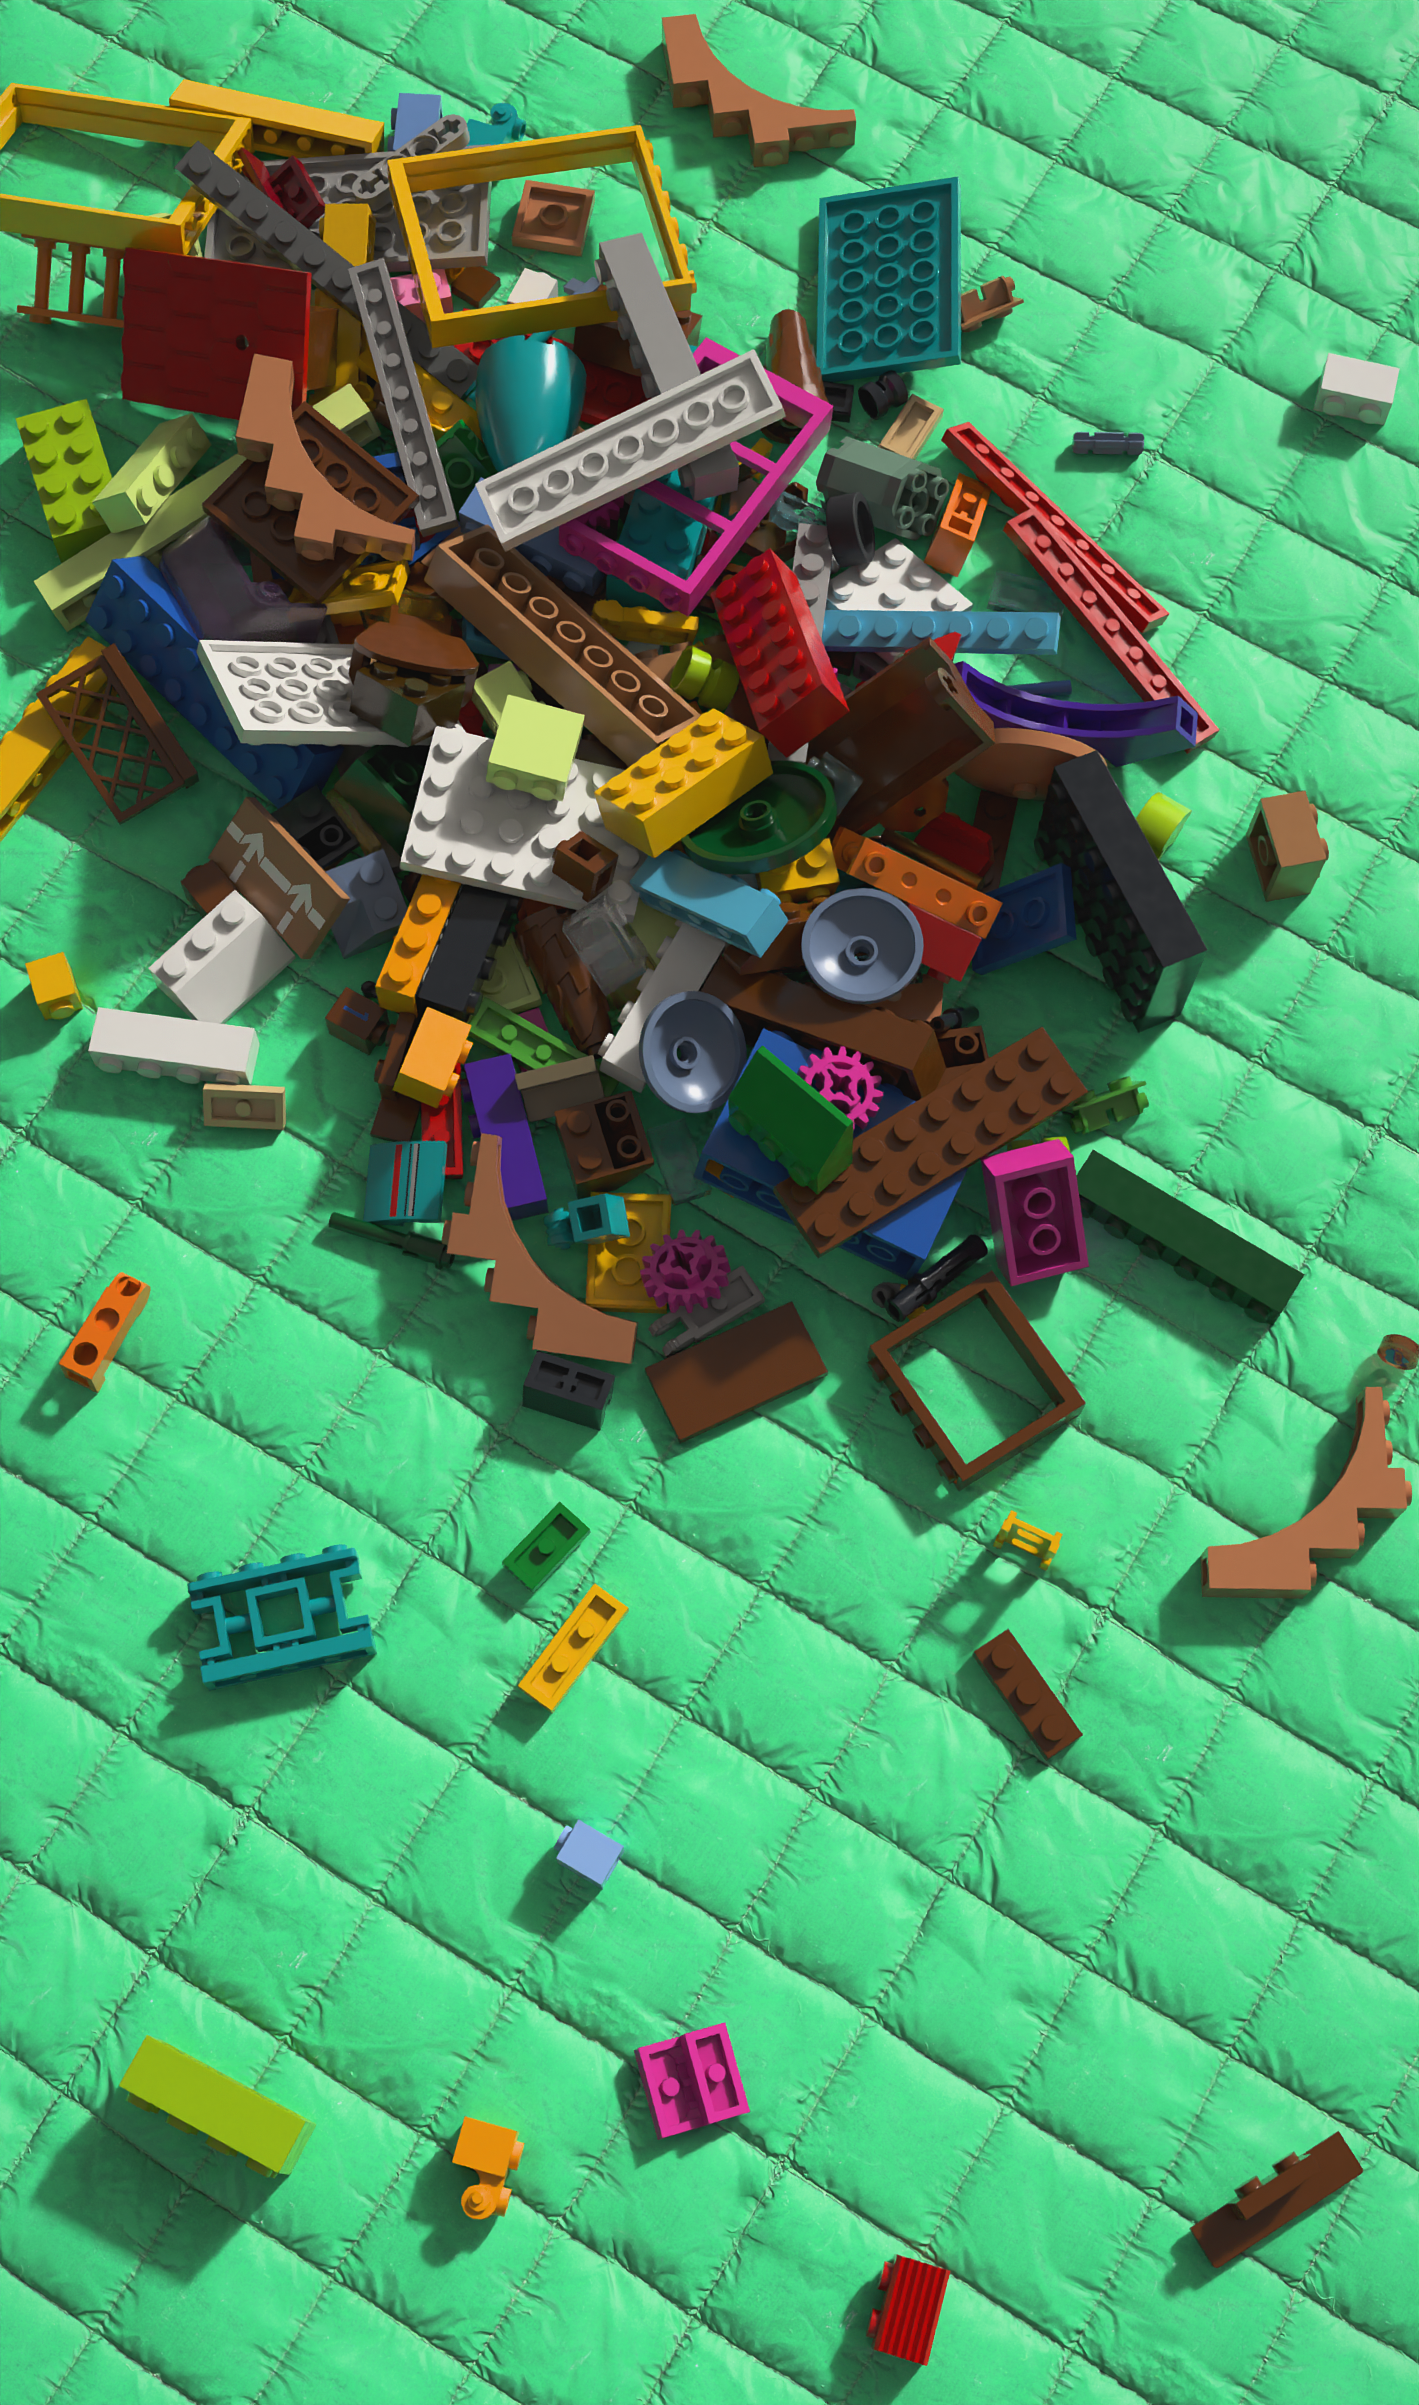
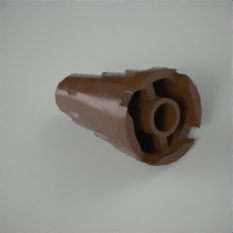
M782 310L775 314L771 320L770 332L765 345V365L763 368L829 403L827 397H825L821 368L817 367L814 346L810 344L805 318L794 310ZM782 418L760 430L769 439L790 445V437H796L802 428Z
M553 905L524 918L514 926L516 932L511 931L526 967L531 968L542 993L547 994L563 1030L568 1031L577 1050L588 1056L593 1055L598 1059L602 1057L598 1052L609 1033L614 1034L608 1012L611 1010L600 975L603 974L592 941L595 940L591 922L587 912L566 907V913H557L556 907Z

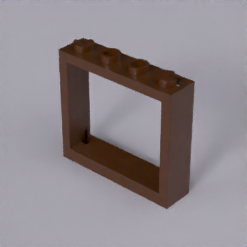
M992 1270L869 1346L867 1355L869 1361L866 1363L873 1372L872 1377L878 1383L882 1381L892 1393L889 1395V1399L896 1412L901 1417L907 1415L915 1427L912 1429V1433L918 1444L924 1450H931L938 1460L935 1466L940 1476H944L949 1484L953 1482L958 1491L966 1488L1079 1416L1086 1405L1080 1393ZM980 1298L1056 1408L966 1464L896 1364L890 1352L972 1301Z

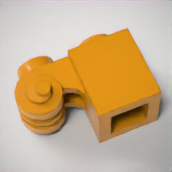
M465 2116L452 2163L474 2169L479 2175L480 2183L479 2185L470 2186L464 2191L461 2199L463 2211L473 2219L483 2220L492 2215L505 2217L512 2189L504 2187L509 2169L518 2170L525 2143L517 2141L518 2131Z

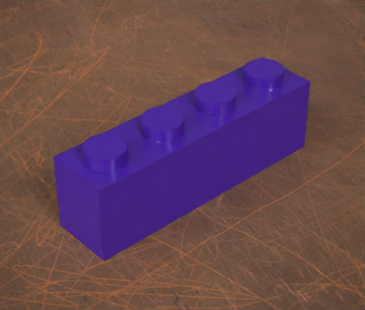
M511 1054L464 1064L466 1078L461 1079L460 1085L464 1103L472 1101L475 1114L468 1116L473 1139L480 1138L481 1133L497 1135L502 1138L500 1170L504 1198L512 1221L549 1213L547 1197L521 1093L518 1090L514 1075L516 1073Z

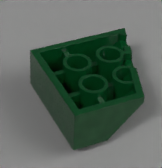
M375 745L357 758L334 785L345 800L399 854L400 858L402 857L431 745H413L411 747Z

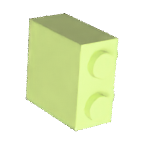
M507 695L488 761L486 782L493 783L504 790L516 789L528 792L542 800L554 799L563 802L581 738L585 715Z

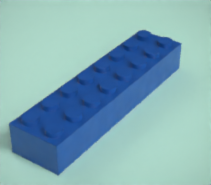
M145 556L113 559L85 621L110 645L114 643L121 655L125 657V660L278 809L315 785L322 792L345 748L341 744L336 746H326L323 744L290 746L287 744L263 743L262 745H250L248 743H240L197 655L199 640H232Z

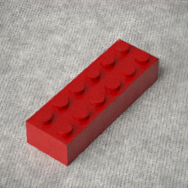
M771 548L750 560L746 567L732 578L723 581L710 594L758 730L786 758L850 712L797 576Z

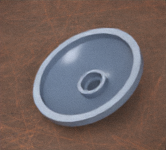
M868 888L841 891L820 903L811 913L805 924L801 942L803 962L814 983L828 995L852 1004L878 1003L892 998L904 990L919 970L924 946L920 925L912 911L896 897L880 890ZM859 952H863L869 958L865 961H859L854 956Z
M687 991L665 998L650 1012L640 1034L639 1061L645 1081L660 1101L677 1111L702 1113L716 1109L728 1100L746 1064V1041L737 1017L724 1002L708 993ZM677 1048L681 1051L680 1060L677 1058Z

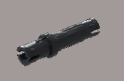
M970 1234L966 1240L943 1256L922 1274L916 1273L910 1277L906 1287L885 1301V1309L889 1316L897 1322H903L907 1316L922 1304L928 1305L937 1298V1293L988 1254L985 1242L979 1236Z

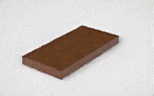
M791 1301L645 1368V1374L681 1444L826 1377L828 1370Z

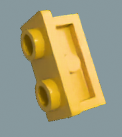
M829 838L824 839L812 851L794 862L773 870L755 873L759 891L762 888L771 891L780 899L781 903L808 901L810 903L818 897L829 898L834 895L840 883Z

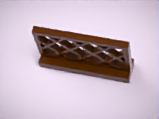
M113 643L101 650L102 655L37 692L36 696L117 822L121 825L181 788L186 787L187 789L199 782L198 772ZM101 668L108 679L105 694L85 690L86 676ZM79 681L78 688L71 686ZM112 687L114 688L119 697L110 695ZM60 691L76 694L72 714L55 710L49 698ZM82 696L103 700L99 720L77 715ZM109 702L124 705L129 713L126 726L104 721ZM61 718L70 720L68 729ZM133 719L140 728V730L131 728ZM75 722L97 726L92 746L78 743L74 740L72 735ZM102 728L124 733L119 752L98 747ZM129 734L147 739L150 745L146 758L125 754ZM82 750L91 752L89 761ZM153 752L156 753L161 762L152 760ZM96 754L118 758L113 778L96 774L93 769ZM123 760L145 765L140 784L119 780ZM150 766L167 770L173 782L161 789L146 786ZM102 782L112 784L110 794ZM117 786L138 790L136 804L123 812L120 811L114 802ZM144 792L151 793L150 796L143 799Z

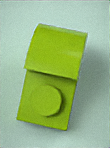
M1160 792L1154 794L1136 817V821L1158 861L1162 858L1167 847L1175 842L1192 810Z

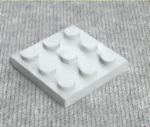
M896 538L876 550L872 562L851 566L829 581L826 610L972 611L973 603ZM905 652L875 653L890 665L904 655Z

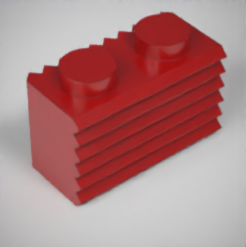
M894 2254L892 2263L884 2261L878 2282V2289L885 2291L881 2310L872 2308L866 2330V2337L873 2338L871 2348L927 2366L950 2271L898 2254Z

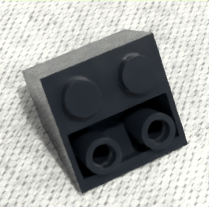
M317 785L271 813L322 869H325L360 846L359 841Z

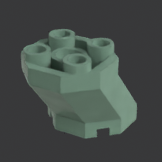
M847 436L840 441L844 445L839 449L831 448L825 453L816 479L817 490L823 493L825 501L820 500L822 509L826 510L830 497L861 492L869 506L874 527L915 541L922 535L928 537L935 531L945 497L949 492L948 480L942 478L941 469Z

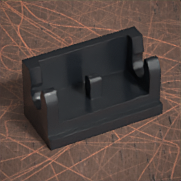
M537 1351L523 1385L522 1406L600 1431L604 1422L607 1404H610L612 1399L615 1375Z

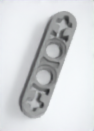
M455 114L442 117L358 177L352 185L356 204H368L371 211H376L392 200L388 184L387 160L417 156V153L423 149L434 150L432 154L465 148L470 141L465 119Z

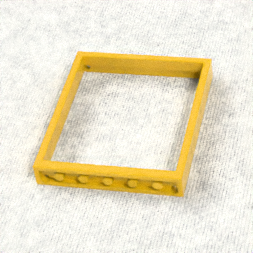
M11 83L0 96V150L21 123L24 122L191 148L199 141L209 150L215 151L214 154L239 174L242 171L243 163L237 151L243 147L251 154L255 152L252 118ZM190 187L169 219L0 194V231L125 250V247H134L187 255L218 207L193 187Z
M641 125L387 160L389 191L432 348L618 321L619 316L617 311L610 310L606 298V290L444 314L411 195L413 192L632 162L670 281H663V285L675 312L691 310V294L697 292L694 271H688L687 249L685 244H679L678 222L676 217L671 218L669 194L661 189V170L659 165L653 164V146L650 143V139L645 140Z

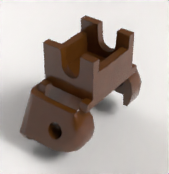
M391 604L388 623L382 621L374 622L355 638L348 673L353 685L357 670L370 665L372 658L406 669L455 676L466 683L461 708L471 700L479 663L463 639L450 636L452 616L445 615L444 621L440 622L398 613L399 605Z

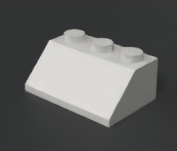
M234 890L148 969L157 987L192 1020L225 1024L296 957L264 916Z

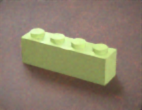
M192 413L160 423L93 500V505L112 534L146 524L211 446L204 430L200 427Z

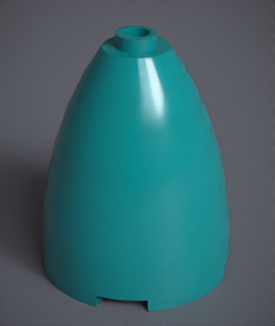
M524 335L511 336L492 344L484 351L480 358L476 374L475 392L477 419L487 454L498 473L573 437L576 433L584 407L587 374L579 357L568 347L555 340L551 344L539 341L525 340Z

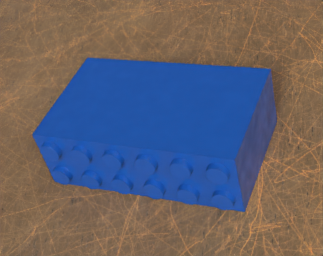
M763 1028L737 1082L761 1046L768 1049L796 1074L801 1065L808 1067L807 1061L812 1053L821 1059L823 1051L815 1048L806 1049L794 1043L793 1039L783 1032H771ZM813 1079L811 1087L819 1092V1089L815 1086L816 1080ZM888 1083L880 1084L875 1088L883 1092L880 1103H875L879 1110L875 1117L867 1116L869 1122L866 1128L862 1129L856 1123L854 1124L853 1139L916 1101L904 1096L903 1092L894 1085ZM861 1085L857 1089V1094L861 1097L860 1103L863 1104L864 1091ZM831 1088V1092L834 1094H836L837 1092H842L843 1094L845 1093L842 1089L834 1091ZM727 1100L701 1152L694 1178L795 1226L773 1193L775 1185L790 1177L788 1169L778 1160L771 1161L761 1152L756 1141L749 1135L743 1136L732 1127L729 1122ZM710 1160L724 1166L719 1175L720 1179L706 1171ZM968 1168L838 1247L909 1280L910 1277L919 1271L926 1260Z

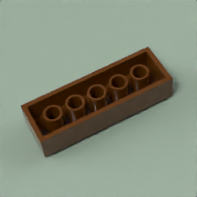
M720 956L700 991L715 996L732 1010L742 1027L747 1045L754 1047L764 1028L771 1032H783L790 1036L794 1043L806 1049L815 1048L823 1051L824 1048L828 1047L832 1055H837L842 1046L846 1048V1056L850 1058L859 1051L861 1053L859 1062L862 1065L871 1061L874 1063L873 1069L870 1072L871 1076H881L880 1084L888 1083L894 1085L903 1092L904 1096L915 1101L935 1091L946 1070L935 1031L927 1023L917 1019L912 1021L902 1019L883 1007H876L874 1009L862 1004H852L838 1000L825 993L814 983H798L776 970L739 975L723 960V956Z

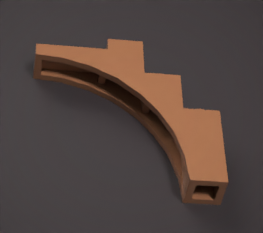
M696 14L662 17V47L673 108L707 104L713 138L748 134L754 167L788 164L789 152L854 145L856 132L854 109L821 110L799 107L773 99L746 85L730 73L716 58L702 35Z
M254 354L236 433L238 455H243L254 462L270 461L265 482L267 504H272L277 509L283 511L299 510L294 533L296 553L316 561L323 560L324 558L334 560L336 548L339 546L354 554L370 552L380 554L383 558L390 561H401L403 559L413 561L415 530L385 522L358 508L338 493L313 465L301 444L292 417L291 405L294 387L292 361Z
M481 1133L480 1142L474 1141L471 1150L470 1165L476 1166L474 1182L467 1183L465 1190L464 1206L470 1207L469 1215L453 1212L452 1221L445 1220L442 1244L448 1245L447 1253L495 1260V1267H488L485 1278L484 1291L491 1293L489 1301L538 1308L537 1316H530L527 1330V1340H533V1350L627 1364L633 1363L639 1322L607 1315L578 1301L555 1284L531 1258L515 1231L504 1198L500 1170L502 1138L497 1135Z
M1365 1387L1357 1396L1355 1431L1348 1459L1334 1487L1324 1500L1301 1520L1270 1536L1242 1544L1208 1546L1200 1555L1202 1597L1303 1599L1311 1591V1586L1316 1585L1317 1580L1315 1561H1310L1309 1558H1351L1359 1550V1546H1363L1365 1539L1363 1521H1358V1518H1398L1407 1509V1506L1411 1505L1412 1486L1410 1481H1405L1404 1468H1388L1393 1458L1392 1443L1390 1440H1386L1385 1425H1388L1390 1419V1406L1387 1400H1383L1382 1387Z

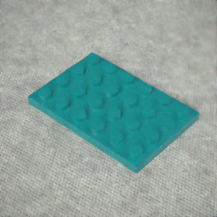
M958 176L819 198L817 367L821 368L823 381L838 382L874 377L890 370L896 373L961 365V185Z

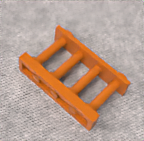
M21 234V237L34 239V247H38L34 306L17 305V313L30 314V322L51 324L52 318L124 328V320L117 319L120 265L121 259L125 257V250ZM57 242L69 244L68 251L72 252L68 311L49 309L52 249L56 250ZM91 247L102 248L103 256L106 257L102 316L83 314L86 256L90 254Z
M842 826L839 827L831 844L838 869L986 939L1003 904L990 896Z

